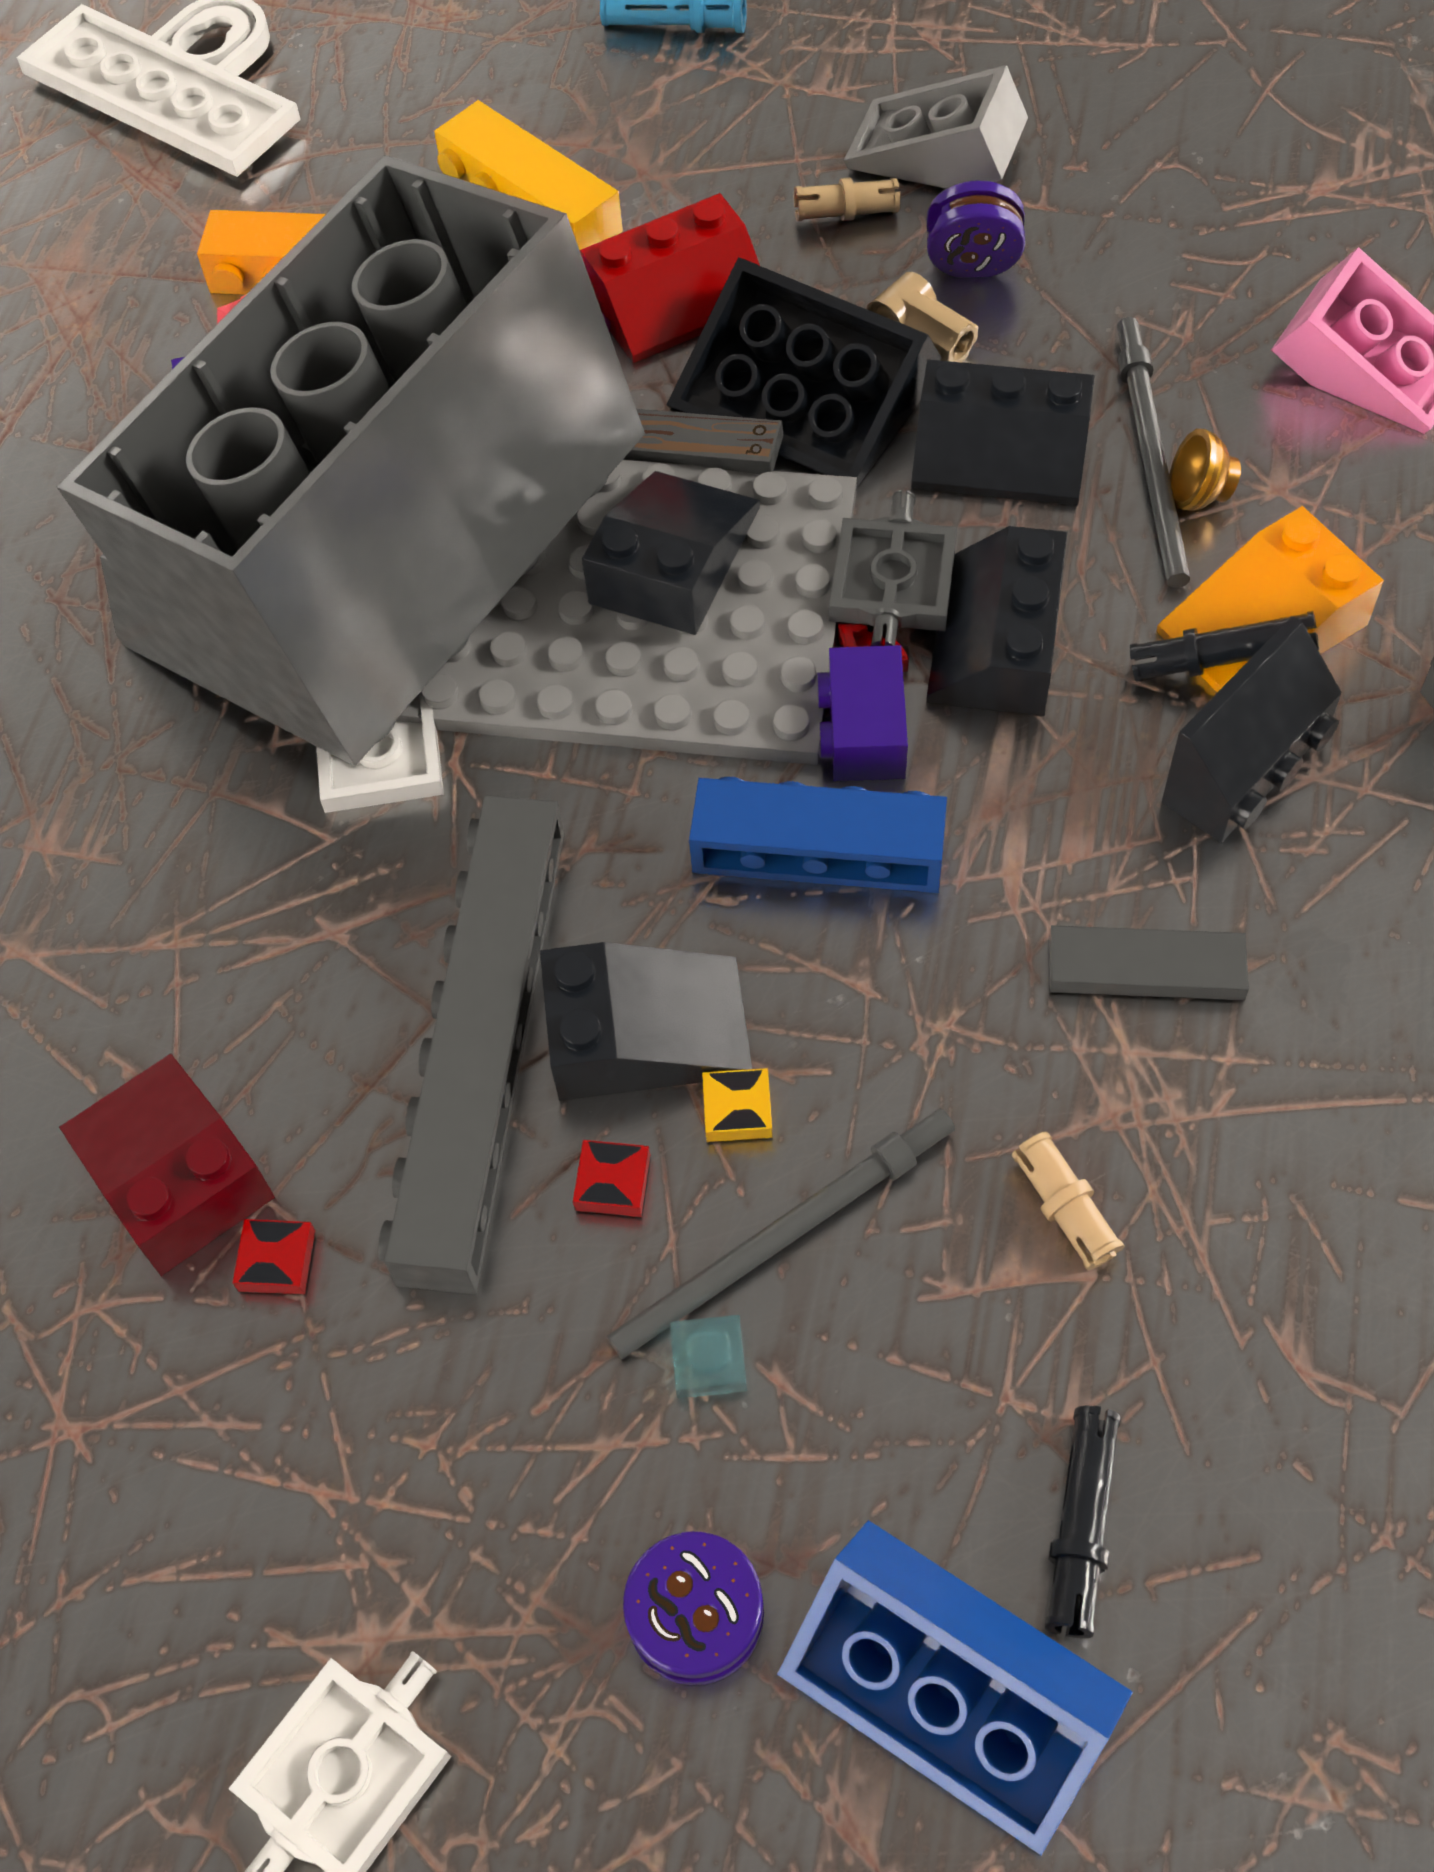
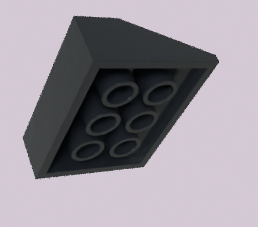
M738 257L666 405L670 409L682 413L782 421L784 435L778 456L821 475L857 477L858 487L917 407L921 399L927 359L940 360L941 356L926 333Z

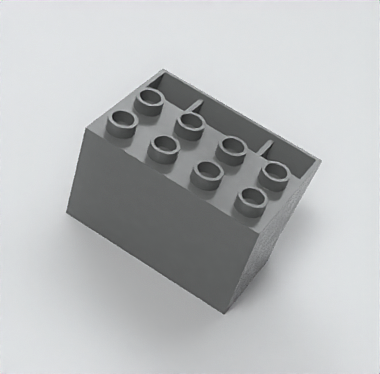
M384 155L56 487L103 553L100 556L115 633L125 647L356 766L376 743L389 734L394 727L396 719L443 665L463 649L470 634L517 580L536 565L540 554L585 502L604 487L609 475L645 435L567 214Z

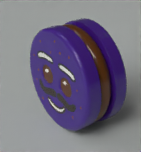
M980 180L959 183L938 194L928 208L926 216L928 233L927 253L933 265L947 275L960 278L996 276L1016 264L1024 252V206L1019 196L1002 184Z
M691 1531L674 1534L658 1541L637 1560L625 1585L623 1613L632 1643L641 1659L654 1672L670 1681L685 1685H705L722 1680L745 1664L760 1640L764 1624V1603L759 1577L748 1557L738 1547L720 1536Z

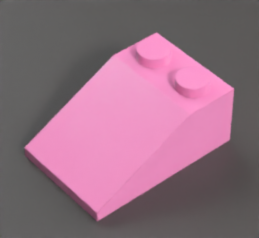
M1358 247L1319 280L1271 351L1311 386L1425 434L1434 425V315Z

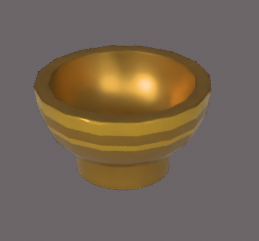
M1196 428L1189 433L1180 444L1173 459L1169 476L1176 509L1193 511L1203 509L1215 500L1225 502L1231 498L1238 486L1241 475L1239 459L1229 456L1227 447L1222 440L1206 429Z

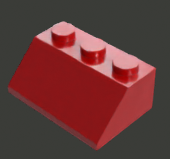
M721 193L580 250L601 312L611 322L610 332L632 363L700 336L738 257L760 266L746 225Z

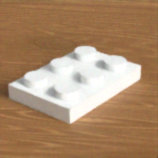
M422 691L419 693L422 723L396 721L389 734L376 743L356 766L316 746L320 801L325 813L444 795L438 735L433 717V708L424 701Z

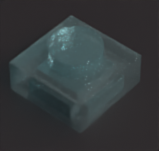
M740 1315L670 1322L677 1398L747 1391Z

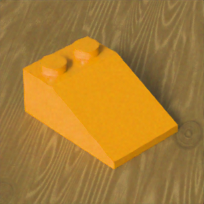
M1301 506L1256 533L1157 625L1156 632L1166 640L1182 637L1183 630L1196 628L1199 634L1314 611L1317 628L1308 629L1307 631L1309 634L1315 632L1318 634V651L1322 654L1368 625L1384 580L1305 507ZM1248 661L1204 668V674L1200 676L1218 692Z

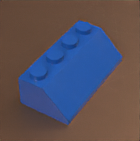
M869 1520L834 1559L777 1673L787 1682L1041 1856L1108 1742L1133 1691Z

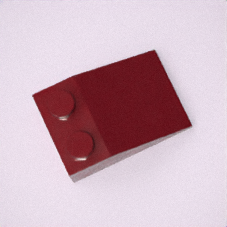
M171 1053L59 1126L109 1205L160 1276L169 1272L275 1198L255 1162Z

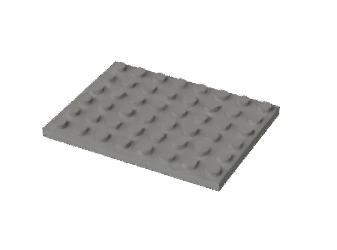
M622 460L609 475L604 487L585 502L544 549L536 565L517 580L470 634L463 649L450 658L423 688V699L426 704L433 708L436 729L441 731L818 765L820 722H824L826 708H818L817 672H829V648L835 647L838 622L829 621V602L843 518H853L857 477L780 471L765 472L759 475L687 464ZM654 471L760 500V508L696 635L588 603L582 557L605 515ZM419 694L396 721L422 723Z

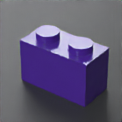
M901 645L829 648V672H817L818 708H830V721L820 722L821 758H832L833 782L906 779L908 737Z

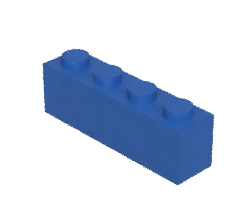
M721 777L719 779L698 778L689 837L692 873L939 893L947 797L931 796L921 791H907L904 793L868 791L857 786L842 788L814 787L794 781L775 784L749 782L737 777Z

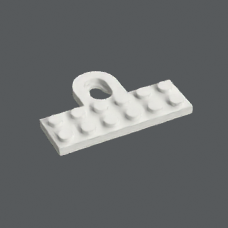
M252 0L195 1L180 11L152 36L81 4L16 57L24 75L236 177L301 120L295 102L238 77L265 52L270 41L265 14L262 8ZM232 27L226 33V40L223 45L214 52L202 55L186 52L190 46L212 29Z

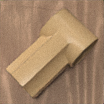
M915 272L903 274L871 301L866 308L874 313L928 334L941 356V361L963 362L968 357L973 344L977 341L978 325L937 301L934 290L928 281Z

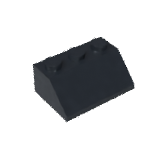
M927 359L920 400L911 489L1078 505L1095 375Z
M1008 526L955 554L946 631L936 630L926 703L1045 716L1068 532Z
M1291 616L1179 732L1161 802L1220 843L1238 825L1243 829H1247L1263 810L1267 802L1265 796L1274 786L1281 790L1286 788L1303 764L1302 756L1310 748L1320 751L1331 739L1339 725V720L1333 716L1342 692L1302 621Z

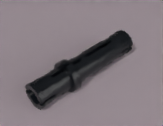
M1314 611L1294 616L1303 622L1307 630L1317 628ZM1291 616L1199 634L1196 628L1183 630L1182 637L1142 644H1130L1131 660L1137 661L1157 657V660L1154 662L1132 665L1135 681L1141 682L1143 679L1189 671L1192 677L1203 675L1204 668L1248 661ZM1316 632L1310 633L1313 642L1319 650L1318 634Z
M1090 1405L1079 1406L1074 1410L1073 1419L1075 1422L1059 1539L1053 1540V1543H1050L1048 1559L1051 1563L1055 1564L1049 1612L1045 1620V1628L1047 1630L1060 1634L1062 1626H1068L1066 1637L1079 1639L1094 1636L1095 1627L1093 1623L1099 1575L1105 1572L1109 1565L1110 1553L1103 1547L1117 1432L1121 1422L1120 1415L1110 1409L1105 1411L1104 1420H1099L1101 1407Z

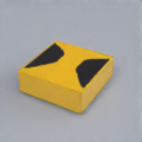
M768 1068L702 1073L707 1142L773 1138Z

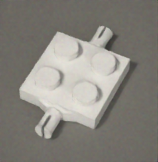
M412 1651L409 1658L383 1690L377 1685L359 1681L330 1658L229 1787L230 1791L258 1814L266 1833L271 1836L245 1872H284L294 1858L318 1865L325 1872H366L451 1758L448 1752L420 1730L412 1713L408 1710V1707L433 1674L437 1673L429 1663Z

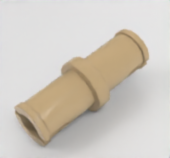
M840 178L839 183L833 185L795 186L793 200L794 207H798V210H795L796 220L803 221L804 219L840 216L842 221H853L855 215L886 212L898 213L900 209V192H895V189H899L898 179L891 178L890 180L853 183L852 178Z
M1042 1132L1029 1138L1019 1146L1020 1149L1013 1151V1159L1019 1163L1044 1201L1041 1211L1048 1221L1058 1222L1088 1271L1108 1262L1117 1255L1116 1253L1124 1249L1125 1245L1120 1239L1118 1240L1092 1201L1091 1197L1094 1194V1190L1086 1179H1077L1053 1143L1052 1137L1048 1132Z

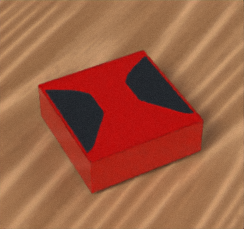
M583 1140L573 1197L575 1211L642 1217L651 1156L649 1146Z
M244 1219L232 1282L237 1291L305 1295L315 1237V1229L312 1223Z

